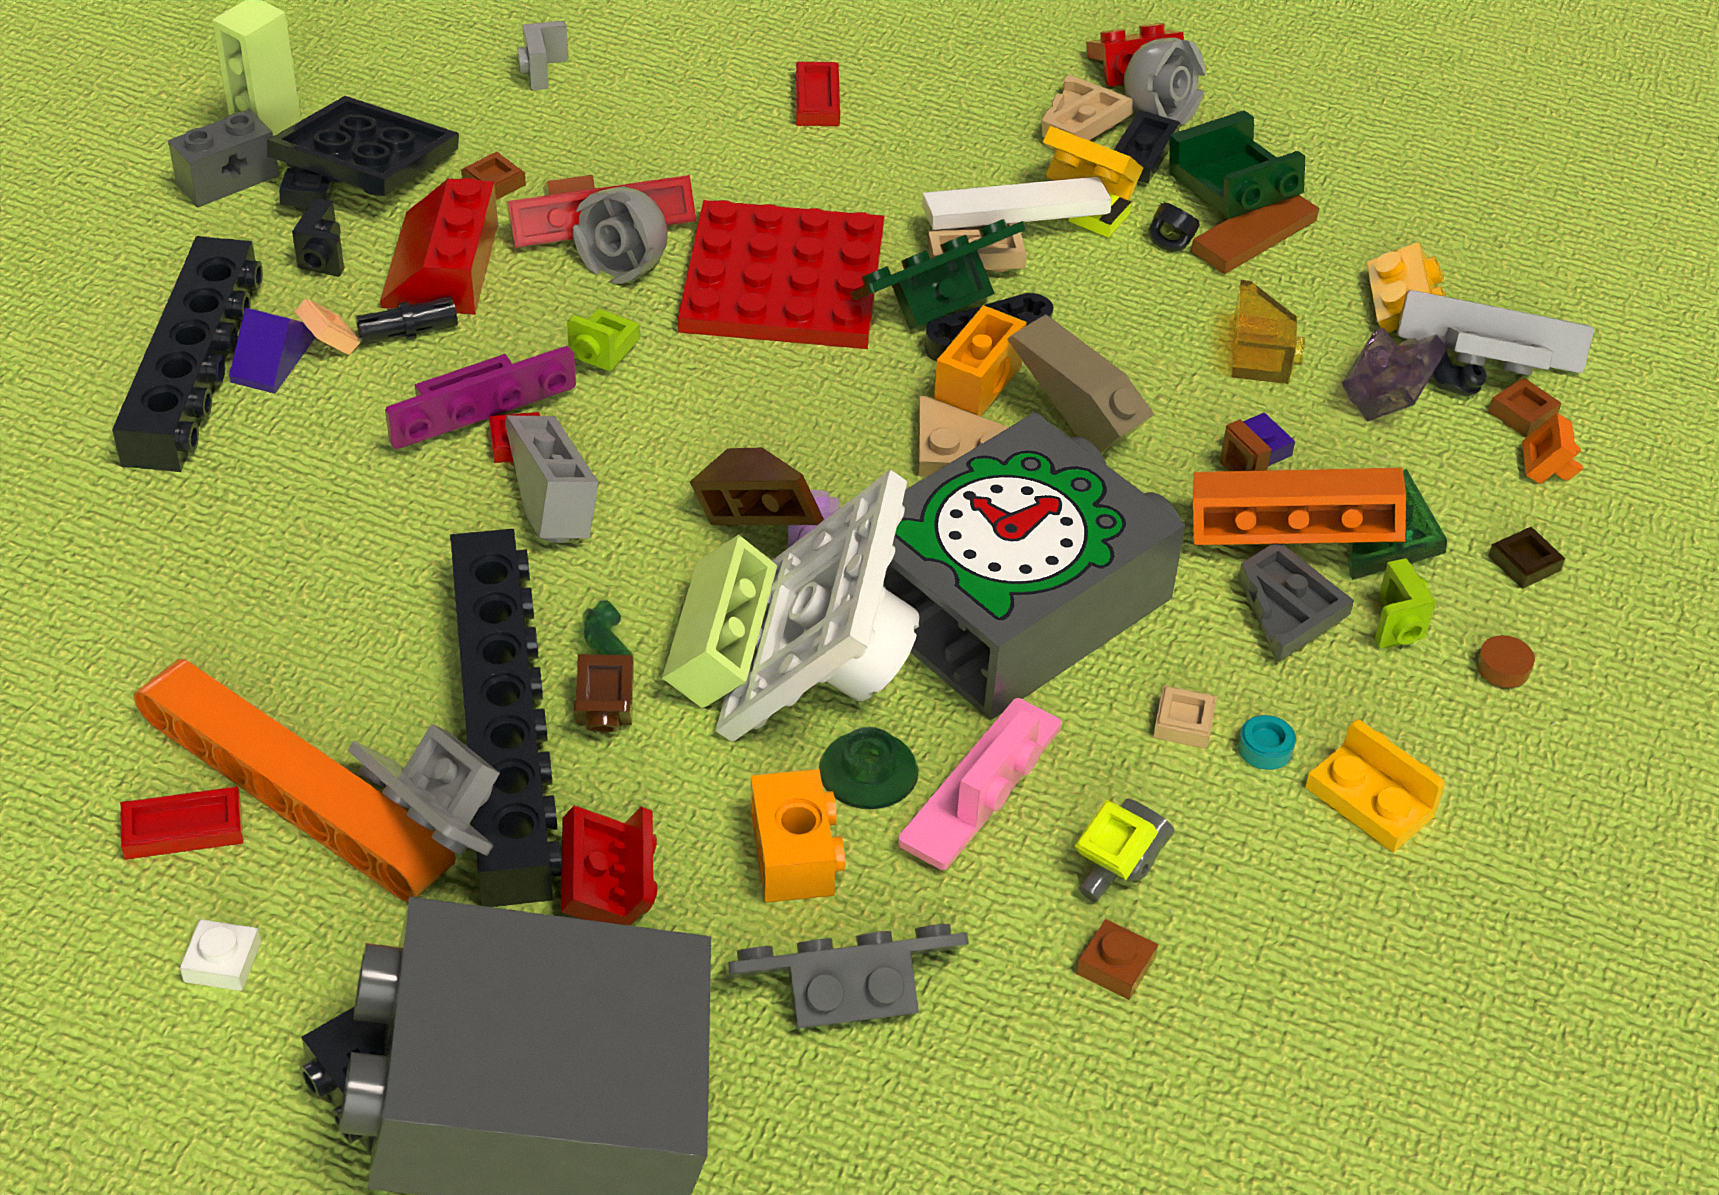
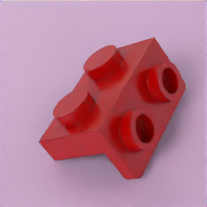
M1164 23L1140 25L1139 33L1130 35L1125 34V29L1100 32L1099 40L1086 41L1087 58L1103 61L1105 84L1107 86L1124 85L1126 68L1133 54L1142 45L1159 38H1178L1184 40L1183 31L1166 30Z
M576 805L563 816L562 913L584 920L630 926L641 914H646L652 908L658 890L653 871V855L656 850L657 838L653 834L652 810L641 806L625 823Z

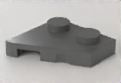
M1271 544L1241 563L1238 578L1272 653L1279 661L1351 614L1354 600L1283 544Z

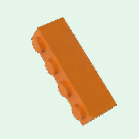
M1403 468L1194 472V545L1405 542L1406 490Z

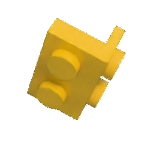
M1420 242L1396 251L1384 253L1380 257L1366 262L1377 322L1384 334L1397 330L1405 295L1408 290L1446 296L1442 286H1437V284L1444 282L1440 265L1435 256L1427 258Z

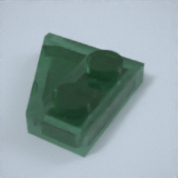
M1407 469L1403 470L1406 490L1405 542L1353 543L1349 571L1352 580L1385 571L1387 563L1407 558L1410 563L1446 553L1447 538Z

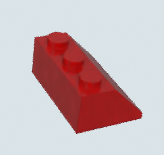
M448 178L406 212L380 299L381 308L392 309L397 308V303L408 301L411 305L451 296L457 313L476 314L498 228L494 181H481L472 178Z

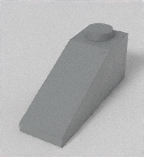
M507 415L505 426L525 515L538 537L555 543H565L570 541L571 538H590L598 481L555 416Z

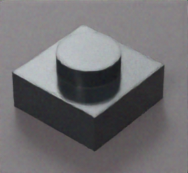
M287 168L279 188L280 205L293 206L297 210L306 211L315 198L330 200L333 182L327 180L323 175L309 170Z

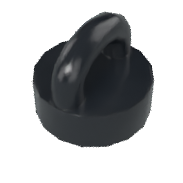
M1164 202L1160 204L1149 226V235L1158 247L1171 252L1181 251L1188 246L1191 239L1195 236L1200 227L1199 220L1186 211ZM1162 225L1179 234V239L1170 240L1165 238L1160 232Z

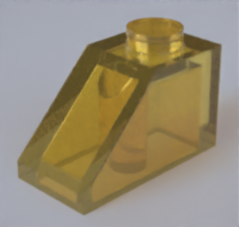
M1241 280L1234 313L1231 378L1289 384L1292 366H1301L1305 347V337L1297 336V316L1253 282Z

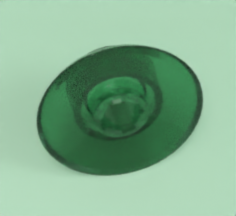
M876 727L858 728L837 738L823 752L818 767L824 788L827 791H833L836 800L860 809H881L902 801L912 792L919 776L917 760L907 745L887 731Z

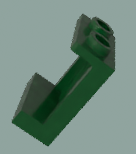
M1245 110L1169 135V174L1227 219L1304 193L1305 155L1295 151L1276 157L1254 141V117Z

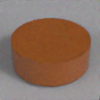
M1506 635L1494 636L1483 643L1477 660V668L1483 678L1494 685L1506 688L1518 687L1529 679L1534 666L1535 656L1532 649L1520 639Z

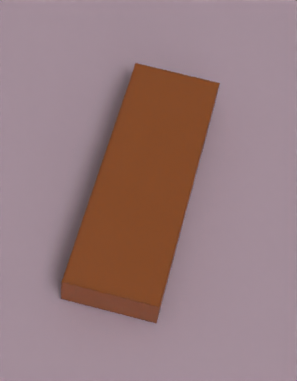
M1297 195L1227 219L1194 238L1191 252L1223 274H1226L1317 221L1319 207L1302 196Z

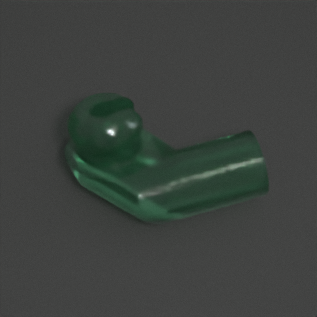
M604 599L600 600L593 609L588 607L582 615L583 634L587 645L597 655H633L634 657V654L611 631V628L620 622L621 615L608 600Z

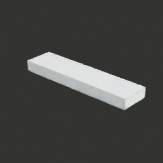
M1099 177L926 192L923 193L922 207L932 230L987 226L1001 219H1005L1006 224L1021 221L1030 222L1104 215L1110 213L1112 199Z

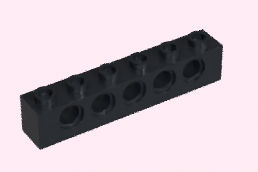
M195 237L112 429L121 467L181 472L189 452H195L199 439L198 428L202 418H208L211 413L212 393L215 386L221 385L224 380L225 361L228 353L235 351L238 340V328L243 319L245 307H251L250 298L254 290H259L262 284V263L255 260L252 241Z

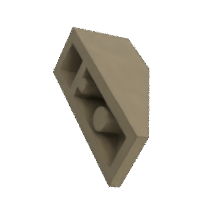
M1045 314L1007 339L1075 435L1091 442L1101 454L1129 437L1154 415L1123 371Z

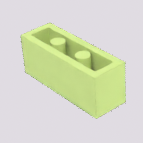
M245 0L214 18L213 26L229 115L251 109L272 131L273 136L301 121L299 96L297 94L293 68L294 61L291 55L288 21L285 12L262 0Z
M737 535L697 561L662 679L702 709L746 683L778 566L740 535Z

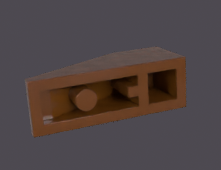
M763 447L727 448L690 481L711 525H819L824 520L803 474Z

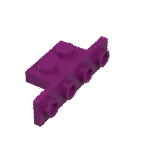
M564 346L516 363H512L507 355L503 354L414 384L416 397L389 405L385 409L389 442L397 450L487 419L489 416H496L571 390L576 386L574 352L569 346Z

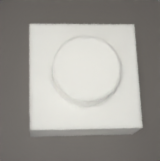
M200 919L180 966L183 982L243 991L261 944L258 928Z

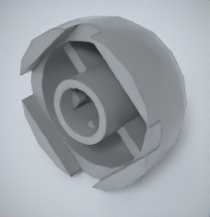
M1159 38L1142 45L1133 54L1124 73V90L1126 96L1132 98L1133 111L1137 114L1139 110L1180 121V126L1186 124L1195 115L1203 97L1204 90L1197 89L1198 75L1205 76V64L1201 51L1194 42L1178 38Z
M625 186L615 187L593 193L579 204L576 212L581 211L579 224L573 226V237L578 254L587 268L595 275L602 270L616 277L608 282L614 284L625 283L643 276L659 263L667 245L668 227L663 212L647 194Z

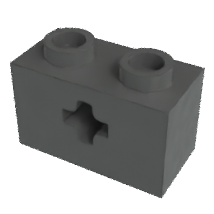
M249 109L233 113L227 118L207 126L191 129L183 135L168 140L176 185L199 208L279 176L277 160L267 157V140L273 137L272 131Z

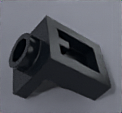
M315 198L292 230L298 268L339 277L344 271V262L340 240L341 229L339 222H336L333 201Z

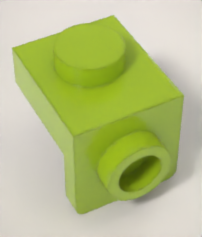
M600 308L588 319L574 314L567 320L568 346L574 352L576 359L611 372L640 339V323Z
M1407 558L1388 562L1378 596L1384 608L1382 609L1374 639L1381 649L1399 644L1407 645L1426 638L1436 604L1426 580L1418 576Z

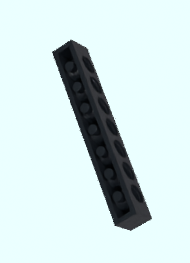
M514 528L450 534L467 746L500 773L492 786L488 800L479 807L473 817L474 829L494 845L487 856L476 851L481 903L485 907H498L552 901L551 877L562 875V862L559 840H547V831L558 830L555 797L554 795L543 796L542 786L553 785L550 752H538L537 743L548 742L545 708L533 709V701L543 700L540 667L529 668L528 660L539 659L536 626L525 627L524 620L534 619L531 587H520L521 581H530L527 549L516 550Z

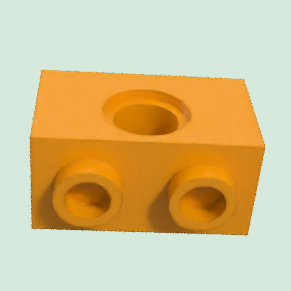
M983 305L937 359L934 399L981 417L1022 367V359L1007 339L1012 334L1026 327L1027 322Z
M813 769L751 775L750 812L765 903L834 896L835 873L845 871V853L842 837H832L830 826H835L837 822L835 797L833 791L823 792L820 770Z

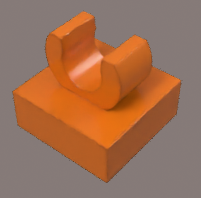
M1558 413L1522 441L1526 476L1539 484L1543 483L1554 473L1560 478L1569 481L1583 470V465L1573 460L1581 452V449L1574 441L1572 422Z

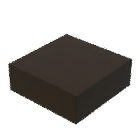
M1528 527L1493 543L1488 556L1522 589L1560 572L1565 561V557L1532 527Z

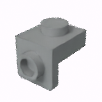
M564 21L523 24L524 47L517 48L520 74L528 73L531 90L549 89L547 63L566 62L568 60L566 24Z

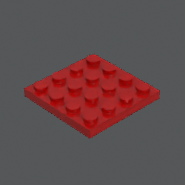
M703 200L678 315V333L868 349L875 293L853 301L850 292L865 286L861 277L879 270L885 216L864 212L849 213L826 211L818 208L802 209L779 207L773 204L756 205L733 203L727 200Z

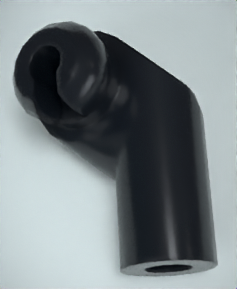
M1432 341L1420 349V354L1431 378L1439 389L1462 396H1470L1478 393L1486 382V371L1481 365L1466 364L1463 367L1452 364L1442 341Z

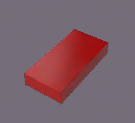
M796 62V126H840L839 63Z
M238 786L120 802L121 848L125 860L244 843L241 797Z

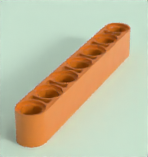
M177 659L133 694L137 708L152 726L401 900L408 902L409 897H418L455 864L456 857L454 851L432 838L434 831L420 825L407 816L408 810L386 797L376 788L192 663L184 659Z

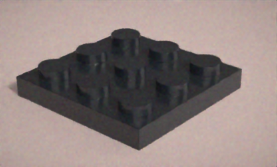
M343 96L267 140V157L285 162L288 167L293 169H306L323 175L331 182L347 183L362 188L369 195L385 196L458 150L459 133L348 96Z

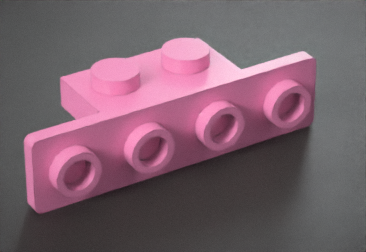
M1015 698L901 832L898 846L940 870L948 869L993 812L1001 809L1010 791L1019 780L1032 771L1039 756L1060 732L1061 719L1020 698Z

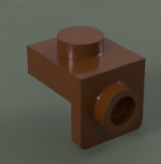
M578 654L576 700H574L573 711L577 724H586L587 730L599 733L616 732L619 730L620 725H632L633 655Z

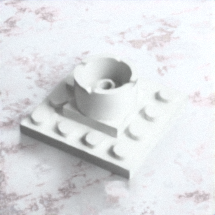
M889 470L772 560L778 566L747 681L725 695L715 730L717 733L734 742L752 728L756 730L762 727L772 714L785 705L790 707L795 704L802 693L818 682H827L850 698L860 702L871 698L872 692L881 691L898 673L912 650L917 636L914 630L919 627V614L917 610L883 587L887 566L895 554V546L892 544L896 527L905 512L902 502L907 481L901 476Z

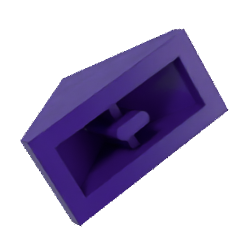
M245 307L230 369V382L275 394L316 337L301 321Z

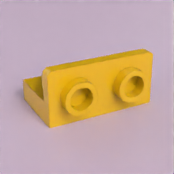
M1049 127L1043 143L1055 151V154L1046 172L1048 179L1056 181L1099 177L1107 192L1130 201L1143 171V167L1130 156L1058 128Z
M1356 719L1348 726L1344 744L1308 773L1305 788L1394 853L1435 817L1445 781L1434 773L1430 767L1420 763L1389 741L1384 734L1375 731L1360 719Z

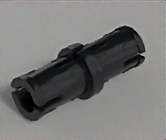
M451 296L411 305L408 301L397 303V308L355 316L362 346L405 337L406 340L416 339V334L458 326L457 312Z

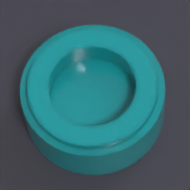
M1270 715L1255 716L1243 724L1238 742V750L1242 758L1256 768L1265 770L1278 769L1288 764L1291 760L1296 743V735L1292 727L1278 717Z

